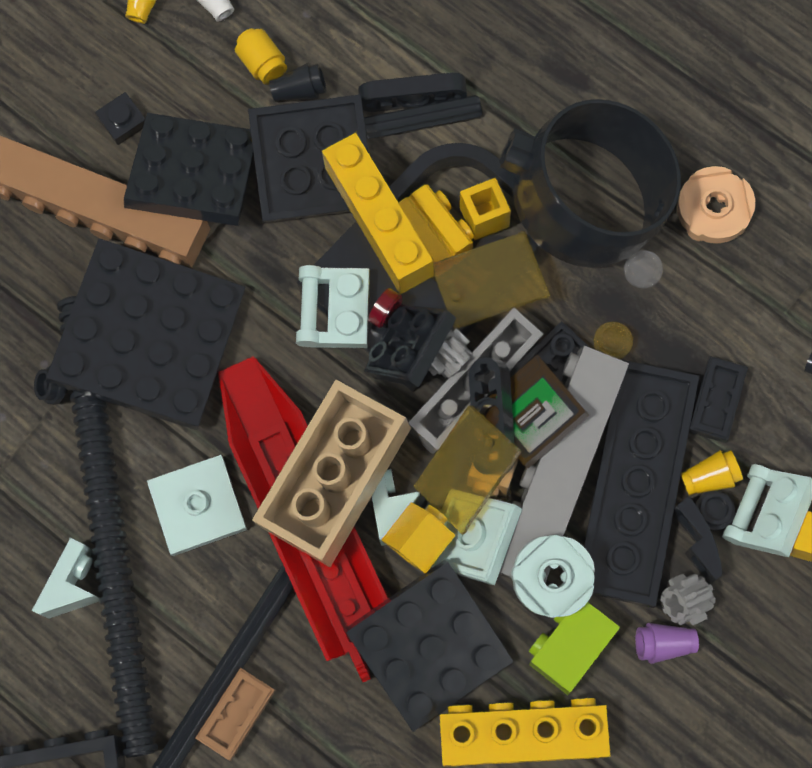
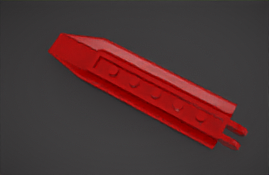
M252 356L218 373L229 446L259 509L308 425L300 409L258 360ZM355 526L331 567L326 566L269 533L326 661L350 654L362 682L370 680V670L366 662L362 660L360 653L344 629L387 600L388 597Z

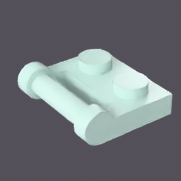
M314 265L299 267V281L302 282L301 328L296 332V344L302 347L368 348L369 268H321ZM318 284H329L328 332L316 331Z
M752 464L747 475L750 481L732 525L726 527L722 537L735 545L789 557L812 501V478L770 470L764 466ZM765 485L771 486L752 532H748V526Z

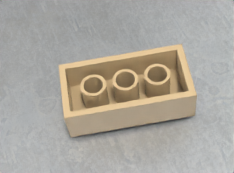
M335 380L252 521L272 535L326 566L331 567L411 430L406 417Z

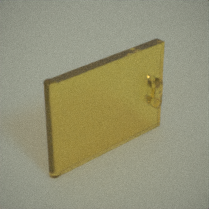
M525 231L433 263L434 277L446 309L457 318L453 324L454 329L550 297Z
M468 406L420 478L414 484V488L463 535L467 532L469 526L522 451L473 406Z

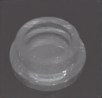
M640 250L628 257L624 265L626 279L630 284L638 288L654 286L658 283L663 273V265L660 258L647 250Z

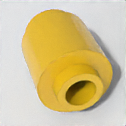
M251 28L244 31L238 37L235 53L256 80H261L263 84L268 85L269 80L277 79L284 75L287 70V65L284 63L285 57L264 29Z

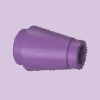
M647 623L645 627H638L636 630V652L640 660H648L650 664L690 653H697L699 649L698 633L695 628L687 629L684 627Z

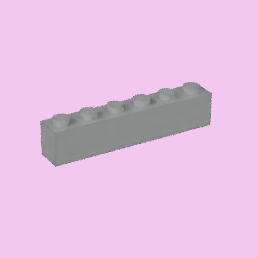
M583 346L578 350L577 354L570 353L562 375L568 377L565 387L588 412L589 416L535 462L534 465L529 469L525 468L520 481V486L525 487L520 503L517 501L512 502V504L520 507L522 512L499 574L511 578V571L518 553L533 539L550 535H564L629 363L587 346ZM549 565L544 569L546 577L543 580L544 583H546L551 569Z

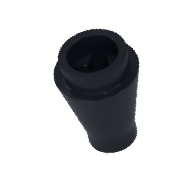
M308 62L277 79L269 80L271 94L275 102L282 100L318 99L319 94L327 92L325 78L319 63L311 65Z

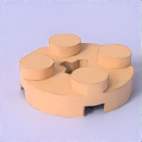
M713 166L696 171L684 183L677 201V214L682 226L693 240L708 243H724L735 239L745 232L755 211V196L750 184L744 178L741 180L738 176L731 174L732 170L725 167ZM711 197H716L719 203H725L726 207L721 208L720 213H714L707 208L706 205L710 203Z

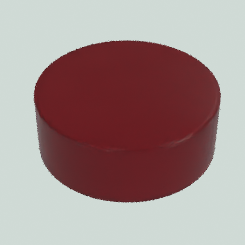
M387 288L373 306L368 321L380 329L385 328L388 325V319L392 312L401 305L402 295L391 288Z

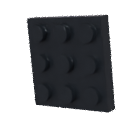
M361 94L248 109L263 223L351 212L325 169L322 150L357 133L368 152Z
M147 113L124 195V208L239 226L254 159L251 129Z
M445 559L431 568L426 574L424 573L344 629L412 732L513 662L468 591Z

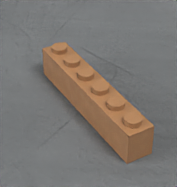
M0 136V199L8 201L10 197L22 201L24 207L35 213L43 214L44 210L55 214L56 219L68 226L76 227L77 224L90 228L89 231L93 235L103 240L110 241L113 237L123 241L124 246L142 253L148 251L158 255L160 259L192 269L210 231L207 221L124 208V195L127 185Z

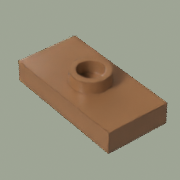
M240 668L195 739L227 760L232 761L276 690Z

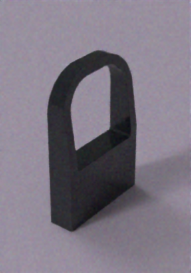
M449 143L434 147L423 153L389 188L399 203L418 190L435 172L449 166L461 165L475 168L490 179L496 177L499 186L514 198L513 183L515 173L500 168V159L481 147L466 143ZM357 221L314 264V266L321 268H369V315L376 301L387 288H391L399 293ZM527 233L522 245L466 304H461L432 278L400 294L402 295L401 304L448 310L457 318L451 330L453 331L457 328L466 336L528 268L537 255L540 246ZM298 281L297 284L302 295V282ZM318 284L317 309L328 318L329 284ZM368 321V348H363L368 354L373 346L380 342L388 325L380 329ZM429 370L426 373L423 381L431 374ZM405 385L411 392H414L417 388Z

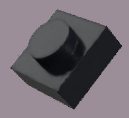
M126 92L95 111L97 118L117 145L143 129L145 118Z

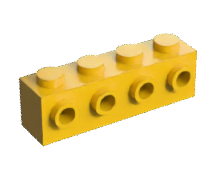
M595 698L571 700V707L555 708L554 701L530 702L529 710H514L513 703L489 704V712L473 713L472 705L448 706V714H440L443 767L610 757L606 705L596 706Z

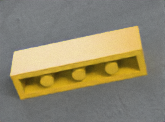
M357 133L322 150L326 171L399 294L433 277L434 265L431 256Z

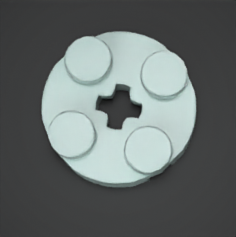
M550 535L535 538L520 550L511 571L514 591L526 608L536 614L551 618L563 617L576 613L589 601L594 589L595 568L590 554L579 542L564 536ZM548 565L553 569L558 566L563 569L564 572L560 575L563 583L559 587L554 583L548 586L544 583L543 580L546 577L544 569Z

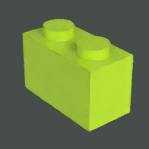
M589 602L572 615L554 617L553 620L559 624L550 637L543 632L528 651L534 656L529 665L566 695L570 694L620 628Z

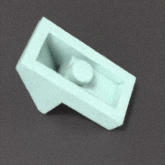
M391 469L385 472L372 495L381 546L387 545L382 541V538L411 502L415 504L420 497V492L388 497L389 493L395 492Z
M72 538L69 539L32 609L33 612L49 619L99 602L100 598L75 586L77 580L84 579L91 568L93 559L90 557L92 550Z

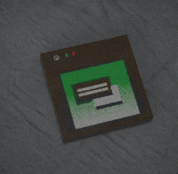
M538 355L510 378L515 455L528 469L589 416L588 412ZM493 393L488 398L497 399V394ZM495 405L490 406L484 416L493 427L498 423L500 417L499 410Z

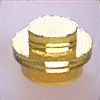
M607 322L597 329L593 342L595 350L614 358L622 359L630 352L633 337L625 325L619 322Z

